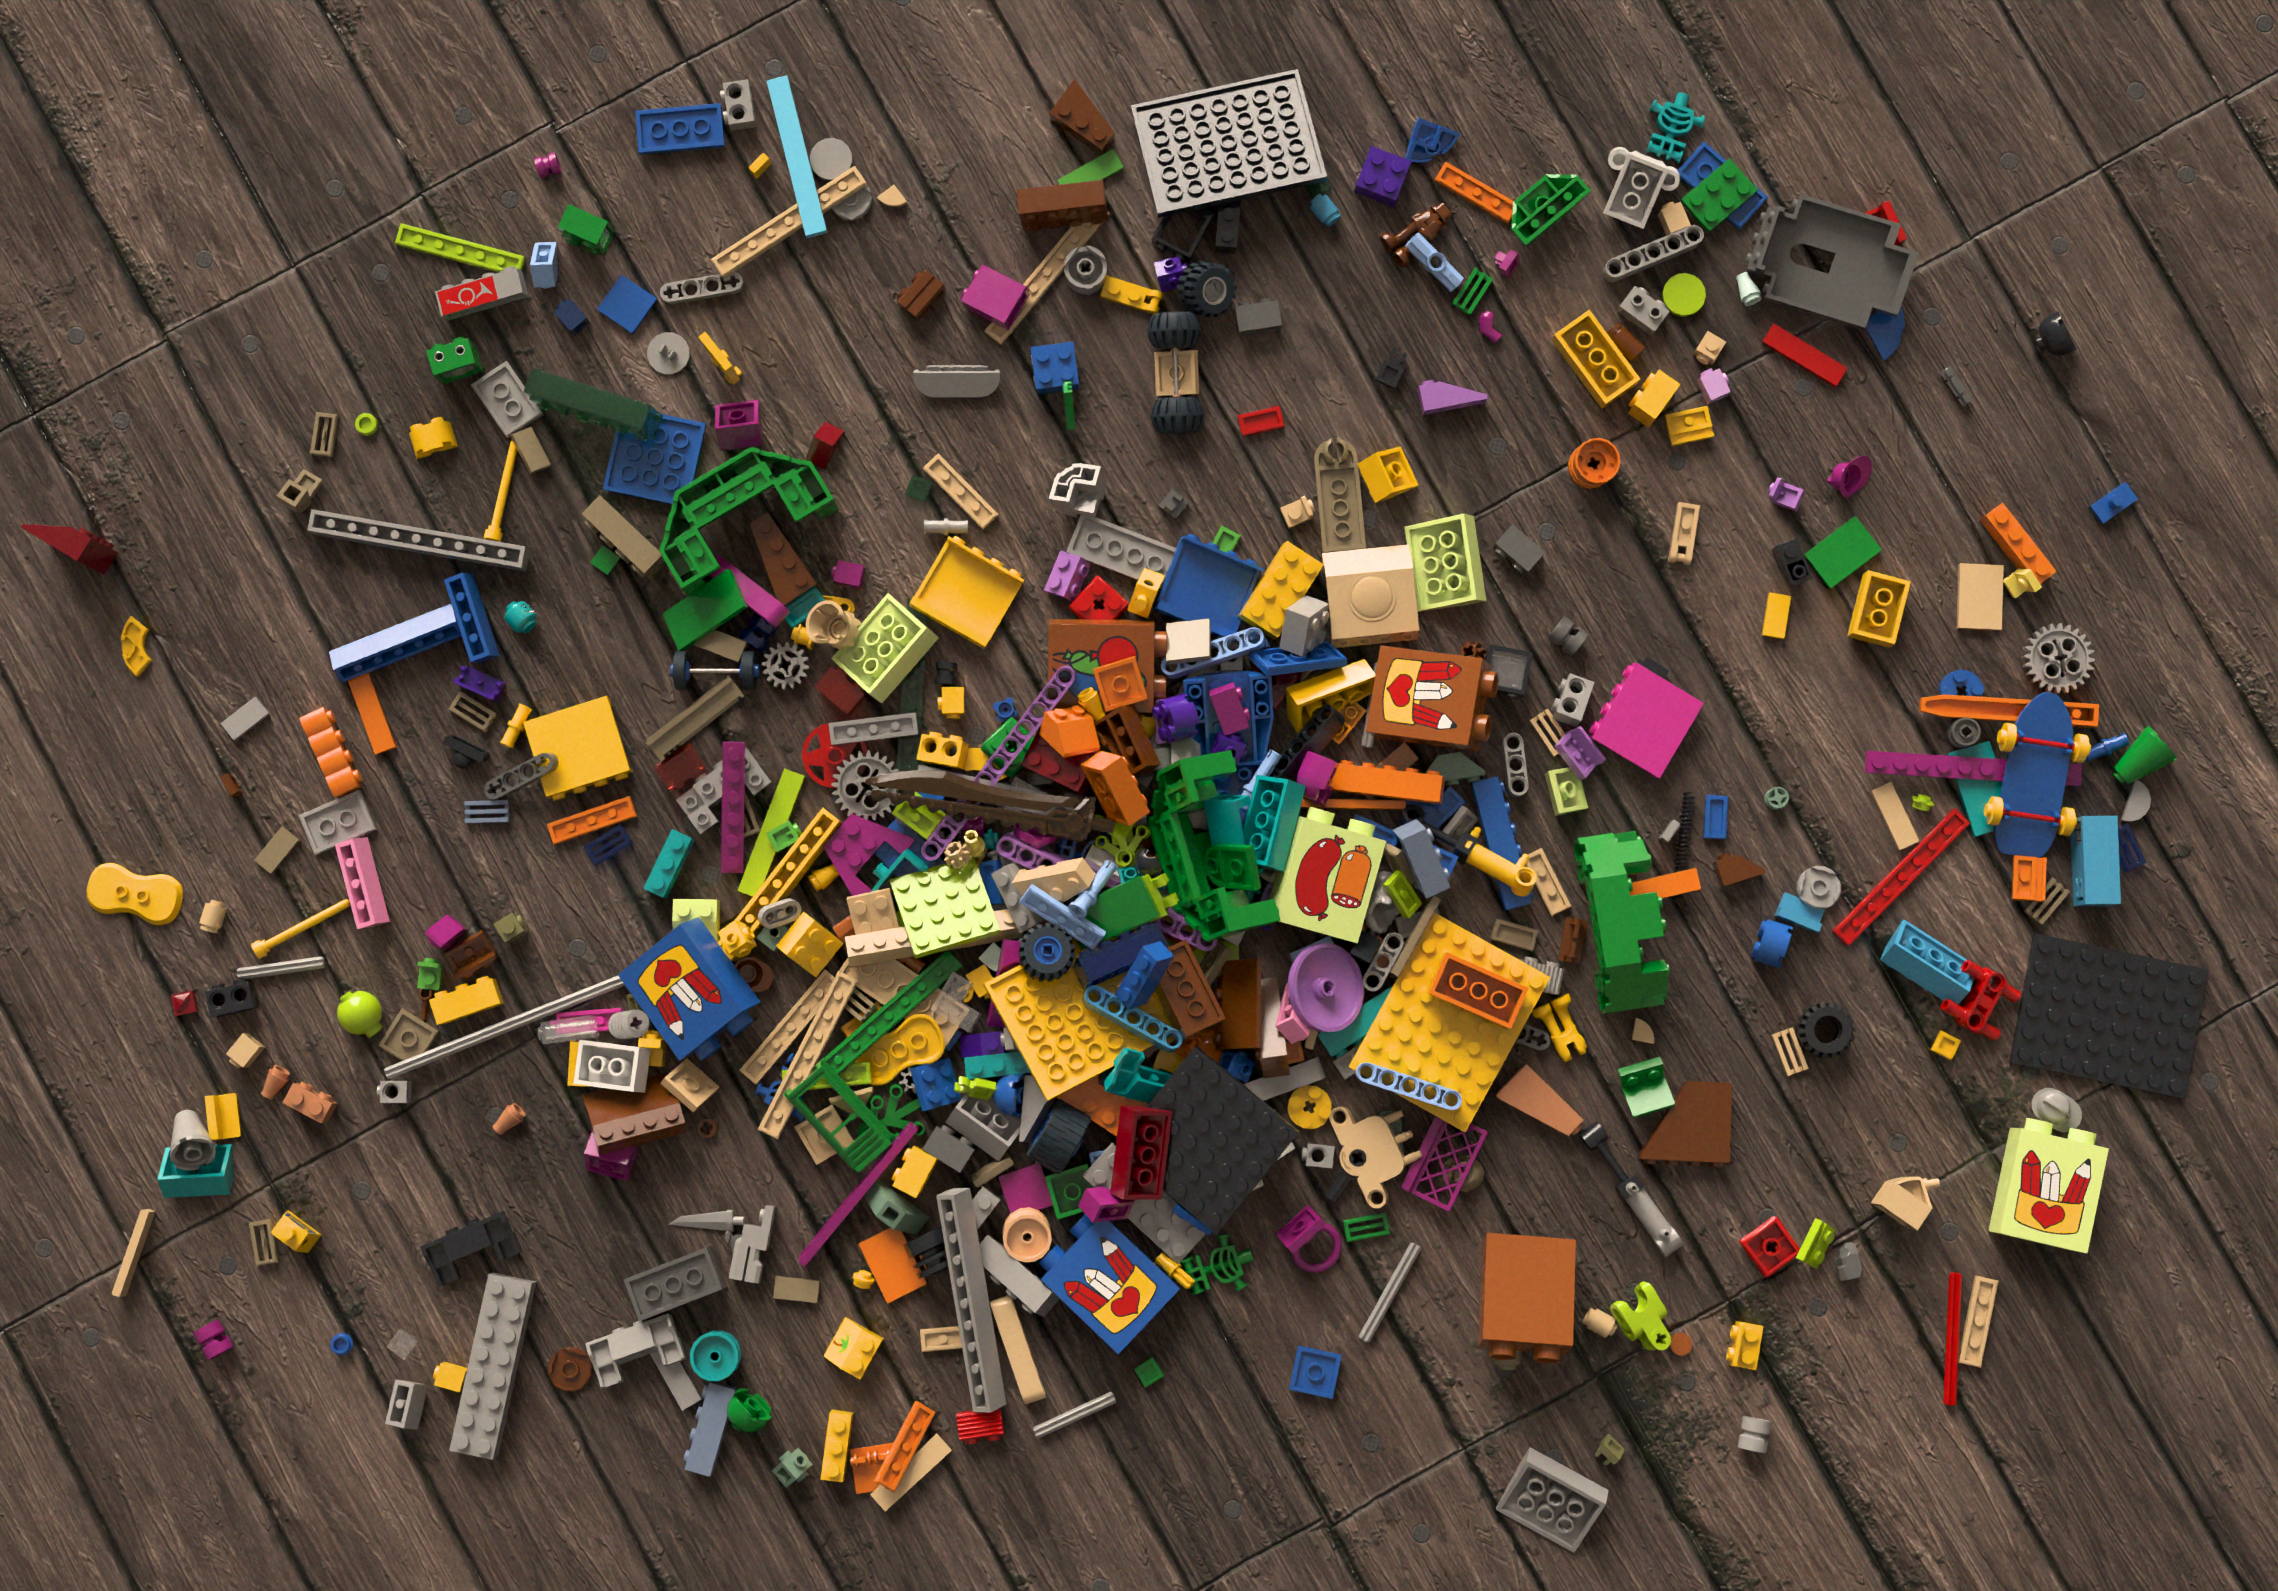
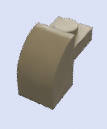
M303 469L294 482L290 479L286 482L277 495L278 502L300 514L311 505V499L323 484V481Z

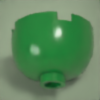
M739 1388L735 1391L727 1405L728 1418L734 1429L743 1432H756L763 1428L771 1419L772 1415H769L771 1407L759 1394L755 1393L753 1396L748 1393L749 1389Z

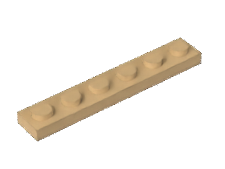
M826 969L821 973L739 1070L757 1085L815 1017L835 978Z

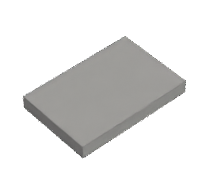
M505 361L471 384L507 438H510L513 433L519 432L544 415L508 361Z
M361 790L354 791L298 815L315 856L336 848L335 844L360 838L377 830Z

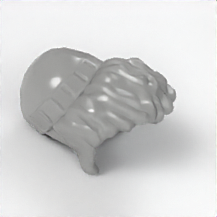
M1378 871L1364 919L1371 931L1378 934L1385 933L1389 926L1392 925L1395 917L1400 914V911L1383 886L1385 881L1392 875L1388 871Z

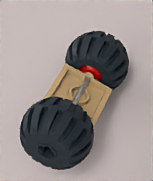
M1176 311L1154 314L1147 328L1149 341L1156 349H1171L1170 352H1154L1156 396L1172 395L1175 398H1161L1154 402L1151 410L1152 425L1160 434L1198 432L1203 425L1205 417L1203 406L1196 397H1182V395L1199 394L1198 350L1180 351V349L1192 348L1197 345L1201 335L1200 321L1192 312Z

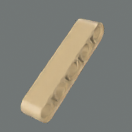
M1007 1295L990 1301L1024 1404L1027 1405L1046 1398L1013 1298Z

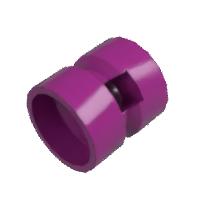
M219 1319L193 1333L198 1344L204 1346L202 1351L208 1361L234 1347L230 1338L223 1335L225 1329Z

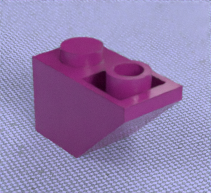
M445 915L431 926L425 934L429 937L427 941L433 947L442 950L443 948L449 949L454 946L467 929L451 915Z

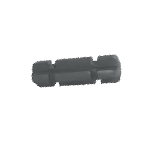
M1949 366L1942 370L1940 375L1944 380L1948 381L1946 384L1955 397H1959L1958 401L1961 406H1966L1972 402L1973 398L1969 393L1965 392L1967 389L1959 377L1954 376L1955 372Z

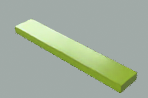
M402 223L400 224L395 241L397 246L498 273L502 272V269L506 267H515L522 271L526 259L522 255Z
M784 768L737 891L753 897L766 881L776 855V850L766 833L789 821L805 779L804 775Z

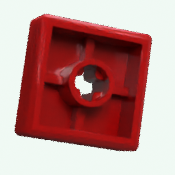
M1096 576L1069 605V608L1080 619L1117 620L1128 608L1129 602L1100 576ZM1096 601L1098 603H1100L1101 601L1104 602V609H1098L1096 611L1094 603Z
M1774 1216L1739 1240L1741 1246L1764 1277L1771 1276L1796 1258L1800 1250L1780 1220ZM1767 1242L1775 1244L1773 1252L1766 1251Z

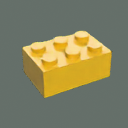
M1869 570L1862 575L1847 637L1888 648L1895 645L1911 581Z

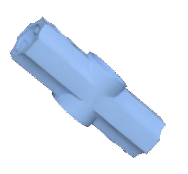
M1420 233L1413 236L1405 245L1423 264L1424 269L1431 272L1450 292L1464 279L1446 260L1445 256L1438 252ZM1433 256L1438 259L1439 264L1437 268H1433L1430 264Z

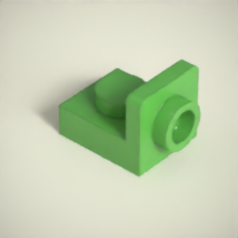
M787 821L766 834L778 853L793 845L802 832L797 823L792 824L791 821Z
M424 958V962H418L417 966H420L417 988L441 991L444 964H438V959Z

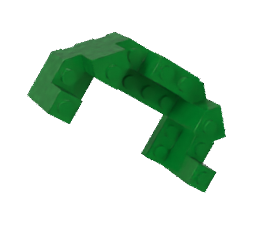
M750 447L675 491L659 552L687 596L706 584L703 579L704 577L721 568L707 546L700 529L771 487L775 486L796 523L814 512L822 521L839 511L832 495L811 461L799 460L790 456Z
M1231 750L1180 759L1159 770L1156 778L1159 786L1158 790H1154L1151 805L1154 808V813L1152 817H1149L1148 822L1158 861L1169 879L1167 885H1165L1167 893L1170 895L1176 892L1179 898L1177 904L1172 906V910L1177 914L1181 913L1185 917L1184 921L1194 930H1199L1202 933L1201 937L1206 942L1234 936L1246 930L1267 926L1280 921L1279 909L1276 906L1275 899L1250 904L1246 890L1238 889L1226 892L1225 887H1221L1211 891L1210 885L1207 882V879L1210 878L1204 867L1205 852L1212 846L1209 832L1193 834V826L1189 820L1188 813L1205 810L1203 800L1219 794L1215 783L1212 781L1213 779L1227 777L1237 771L1236 762Z
M1636 831L1577 838L1572 843L1579 884H1586L1599 964V970L1593 972L1600 1014L1664 1005V1000L1667 999L1666 993H1668L1669 965L1665 963L1664 959L1641 963L1640 958H1643V948L1641 944L1638 945V940L1664 936L1663 932H1666V922L1664 918L1661 919L1660 910L1663 909L1661 896H1657V892L1630 896L1633 887L1631 878H1627V875L1649 872L1650 867H1652L1651 855L1647 853L1643 839L1640 838V835H1636Z

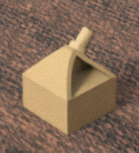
M1909 1176L1885 1181L1871 1204L1907 1229L1918 1230L1932 1210L1927 1191L1931 1188L1940 1187L1939 1179L1927 1180L1926 1178Z

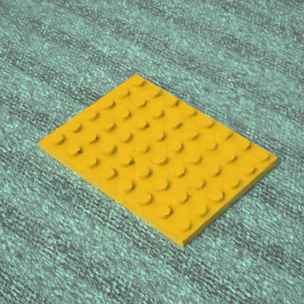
M1434 912L1401 975L1395 981L1348 1067L1355 1071L1360 1063L1369 1062L1459 1092L1462 1097V1103L1455 1110H1447L1398 1093L1395 1094L1457 1129L1466 1132L1551 977ZM1448 952L1529 988L1512 1029L1507 1030L1427 994L1444 953ZM1363 1066L1360 1069V1074L1369 1078L1372 1071L1370 1067ZM1384 1073L1381 1081L1384 1085L1388 1086L1392 1084L1393 1077L1390 1073ZM1411 1080L1404 1081L1403 1090L1407 1093L1413 1091L1414 1083ZM1427 1087L1424 1090V1096L1427 1099L1434 1098V1088ZM1452 1093L1448 1094L1445 1098L1446 1104L1450 1107L1456 1104V1096Z
M1146 924L1110 942L1106 939L1100 942L1094 950L1089 947L1080 950L1076 939L1072 938V943L1075 944L1073 963L1066 974L1062 975L1058 980L1053 979V982H1048V980L1040 982L1038 978L1032 979L1028 972L1025 973L1023 971V966L1019 965L984 983L983 986L1046 1102L1114 1067L1113 1061L1124 1047L1143 1052L1154 1046L1090 1010L1084 1005L1082 999L1085 991L1094 985L1114 995L1116 994L1141 948L1145 945L1159 942L1150 925ZM1155 991L1147 1004L1137 1007L1172 1027ZM1096 993L1088 994V998L1092 1002L1099 1001ZM1108 1004L1110 1012H1118V1007L1115 1004ZM1135 1015L1127 1016V1020L1131 1024L1138 1023ZM1149 1025L1146 1027L1149 1034H1157V1029L1154 1026Z

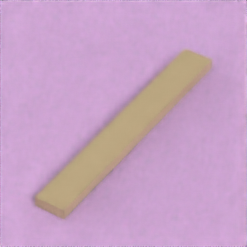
M855 166L817 190L823 214L867 186L866 181ZM798 204L790 207L712 258V263L723 279L801 229L803 224Z
M1088 222L1077 227L1071 226L1023 284L1027 287L1030 296L1009 331L991 322L986 328L985 333L1002 346L1064 271V262L1067 255L1077 247H1084L1103 223L1092 224Z
M840 971L837 972L758 1130L779 1139L794 1109L793 1104L783 1093L789 1088L795 1089L812 1074L858 980Z

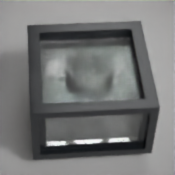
M1492 644L1487 647L1485 661L1492 666L1491 671L1498 672L1499 675L1497 694L1518 698L1525 696L1533 652Z

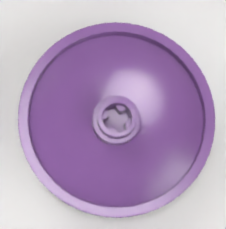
M1330 943L1316 944L1304 949L1294 960L1289 972L1288 993L1291 1005L1299 1019L1315 1031L1335 1032L1349 1026L1359 1014L1364 998L1363 978L1354 958L1345 949Z

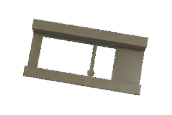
M728 675L646 739V744L660 761L664 760L666 753L670 755L672 748L674 751L677 749V744L679 746L684 744L739 701V696L743 698V692Z

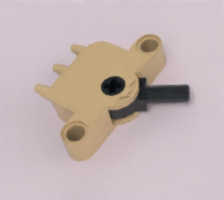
M1337 1107L1331 1111L1329 1116L1330 1122L1340 1144L1344 1145L1340 1152L1341 1166L1338 1169L1340 1174L1325 1194L1328 1200L1335 1203L1350 1181H1356L1357 1179L1369 1206L1377 1209L1387 1204L1389 1194L1383 1182L1399 1175L1404 1171L1406 1165L1417 1161L1423 1156L1421 1151L1405 1156L1401 1149L1400 1143L1413 1137L1412 1131L1409 1130L1395 1136L1390 1123L1404 1116L1402 1110L1384 1117L1374 1115L1358 1123L1355 1122L1351 1111L1346 1107ZM1337 1111L1345 1113V1122L1340 1123L1336 1120ZM1361 1152L1363 1154L1362 1159H1364V1161L1361 1160L1357 1162V1157L1354 1154H1358ZM1374 1192H1379L1383 1195L1382 1203L1374 1202L1372 1198Z

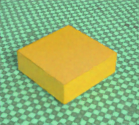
M762 153L749 166L751 174L756 179L771 165L769 157Z
M1939 1031L1930 1050L1948 1060H1952L1961 1040L1943 1031Z

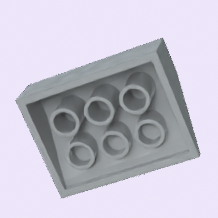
M1530 1447L1519 1463L1496 1510L1574 1553L1605 1507L1609 1490Z

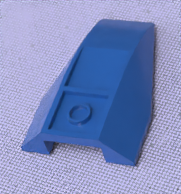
M1233 671L1204 673L1183 680L1184 694L1188 695L1186 698L1188 703H1194L1199 718V723L1195 724V730L1199 732L1191 738L1200 744L1201 756L1212 754L1211 749L1219 731L1223 732L1209 690L1234 682L1236 688H1241L1244 700H1241L1243 708H1248L1251 720H1248L1249 728L1235 733L1242 736L1247 752L1244 759H1240L1238 765H1236V772L1227 777L1212 780L1219 794L1241 795L1244 791L1243 786L1249 784L1267 754L1274 719L1272 678L1261 672Z

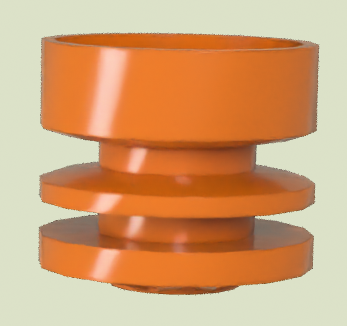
M1602 438L1589 439L1570 455L1568 461L1569 475L1580 487L1587 489L1598 488L1611 480L1618 472L1621 463L1620 454L1615 445L1608 440ZM1588 463H1595L1596 467H1588Z

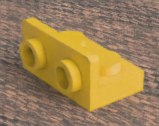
M1736 1321L1735 1325H1732L1730 1330V1338L1733 1339L1732 1346L1728 1347L1726 1360L1729 1361L1728 1365L1756 1370L1764 1326Z

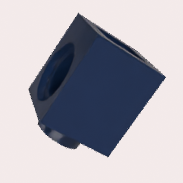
M571 299L560 302L556 307V311H554L557 318L573 336L590 323L588 318Z

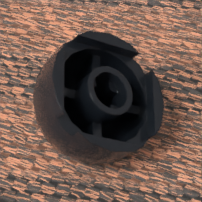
M2058 311L2043 319L2038 329L2040 337L2036 338L2042 350L2046 348L2050 354L2055 356H2063L2077 350Z

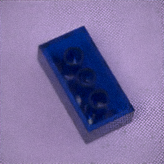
M1150 922L1139 926V930L1132 934L1130 931L1119 935V939L1114 942L1107 940L1099 944V948L1094 951L1087 949L1079 953V957L1076 958L1072 968L1082 989L1085 991L1090 986L1101 984L1129 971L1141 948L1145 945L1161 941L1168 948L1169 945L1158 922L1152 925Z

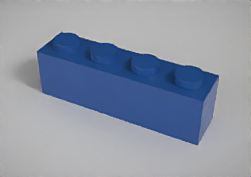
M460 573L445 579L447 592L470 662L483 663L499 657L500 654L474 574Z

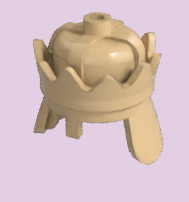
M826 600L816 604L809 612L806 620V632L810 640L815 643H827L834 649L843 650L845 646L853 647L855 645L854 638L859 636L857 626L861 622L854 617V613L844 611L836 602Z

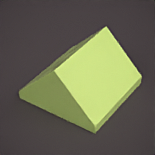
M1570 767L1551 770L1545 773L1555 816L1588 808L1582 781L1577 778Z

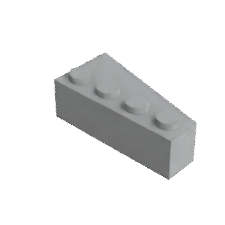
M987 1235L979 1245L983 1268H986L991 1273L989 1277L996 1284L1000 1285L1002 1283L1007 1287L1005 1292L1014 1300L1018 1297L1023 1302L1021 1306L1030 1314L1035 1312L1045 1317L1060 1298L1041 1281V1278L1035 1274L1033 1275L1032 1271L1025 1264L1010 1256L1002 1244L992 1236Z

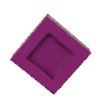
M1512 250L1507 255L1498 251L1494 257L1496 260L1495 264L1499 266L1501 276L1507 279L1520 263L1518 253Z

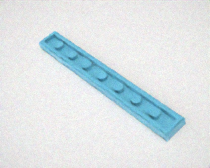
M788 76L767 80L806 238L826 234L828 232Z

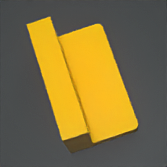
M237 1094L205 1096L208 1131L211 1139L220 1140L241 1137Z

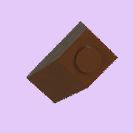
M1730 852L1717 856L1718 861L1713 862L1720 887L1766 873L1764 868L1739 855L1731 856Z

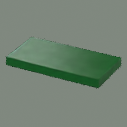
M726 569L665 611L663 616L678 651H684L745 610L748 606L732 570Z
M1142 875L1099 893L1096 903L1089 907L1085 918L1106 931L1105 936L1100 941L1102 942L1157 918L1161 914ZM1076 939L1080 950L1088 948Z

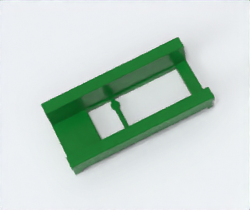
M822 1059L817 1063L818 1069L795 1089H787L783 1095L853 1171L856 1170L859 1173L892 1144L890 1138L893 1137V1134L834 1069ZM822 1077L855 1111L832 1133L799 1098ZM859 1115L869 1128L845 1148L834 1135Z

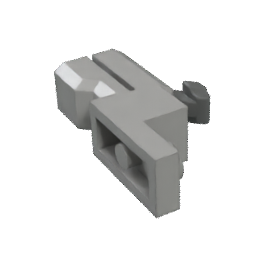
M765 1205V1209H761L759 1222H762V1226L746 1223L743 1226L742 1235L733 1236L730 1230L726 1231L724 1240L731 1247L733 1254L729 1273L730 1279L758 1284L761 1282L764 1264L760 1260L761 1250L767 1251L769 1249L776 1206Z

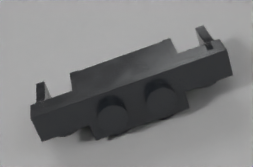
M505 1211L481 1221L478 1218L466 1222L467 1227L460 1230L458 1226L445 1231L446 1236L420 1246L438 1287L461 1278L455 1261L494 1245L500 1261L523 1252L515 1231H512Z

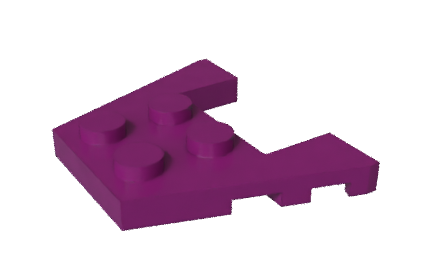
M851 814L823 848L852 896L871 892V889L857 878L856 875L885 841L901 854L904 850L909 849L915 840Z

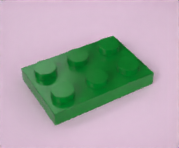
M1729 158L1684 196L1680 202L1709 233L1751 198L1758 189Z

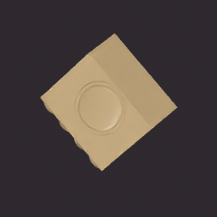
M1409 545L1322 553L1323 574L1326 578L1329 603L1331 644L1335 648L1418 640L1419 623L1413 564Z

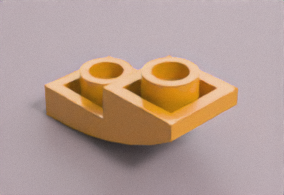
M1357 702L1345 704L1340 711L1345 717V723L1333 740L1340 745L1367 710Z

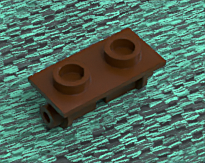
M1566 917L1558 956L1559 961L1580 964L1587 921Z

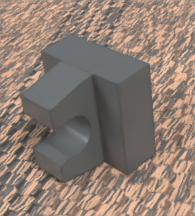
M1172 489L1158 507L1176 520L1189 502Z

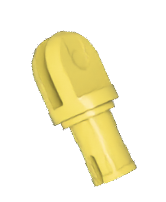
M968 830L965 832L964 844H967L970 848L969 854L975 858V861H982L987 853L984 840L978 836L975 830Z

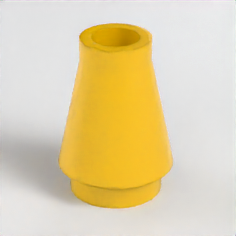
M1092 687L1083 690L1077 695L1078 703L1093 717L1095 722L1106 715L1103 711L1098 692L1094 691Z
M831 864L811 872L812 874L808 876V879L814 889L819 891L821 889L824 890L840 874L835 866Z

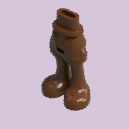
M1440 203L1436 207L1432 206L1422 213H1416L1411 218V223L1394 236L1389 233L1381 234L1379 236L1380 242L1389 254L1414 233H1420L1430 242L1437 237V233L1446 225V220L1452 216V213L1444 203ZM1404 246L1393 252L1392 258L1399 266L1404 268L1410 263L1409 255L1411 252Z

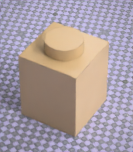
M1670 202L1662 206L1658 217L1666 236L1691 226L1681 202L1676 204Z
M242 1033L226 1054L231 1058L229 1061L237 1068H249L264 1050L265 1046L249 1033Z

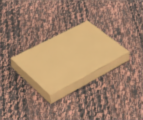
M1958 564L1957 629L2002 630L2004 565Z

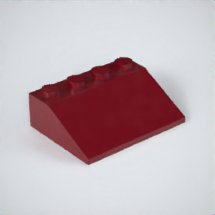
M22 524L21 526L22 529L74 560L104 575L118 552L112 549L113 544L82 527L79 531L73 527L35 524Z

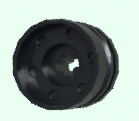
M942 1226L903 1244L909 1258L919 1256L921 1259L913 1265V1268L916 1269L924 1265L925 1270L917 1273L919 1279L933 1277L949 1269L946 1250L943 1245Z

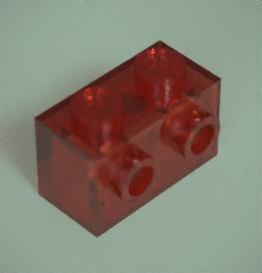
M831 666L814 687L848 716H851L867 696L863 694L864 689L856 681L852 684L846 679L849 676L840 667L836 670Z
M691 743L653 766L669 791L672 789L677 791L682 788L686 780L691 777L692 779L698 778L704 773L703 770L706 768Z

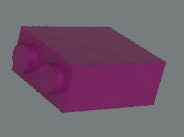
M982 264L981 268L974 273L969 288L963 291L961 302L965 309L1009 331L1030 293L1026 286Z

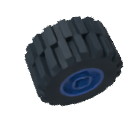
M1045 923L1043 926L1038 924L1034 929H1029L1027 934L1023 936L1018 951L1020 966H1023V971L1025 973L1028 972L1032 979L1038 978L1040 982L1044 980L1053 982V979L1058 980L1062 975L1066 974L1075 957V944L1072 943L1071 935H1067L1068 931L1059 929V925L1056 924L1055 926H1050V923Z

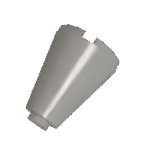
M180 1111L174 1119L170 1159L177 1168L182 1170H197L200 1165L205 1163L207 1166L215 1158V1144L194 1111Z

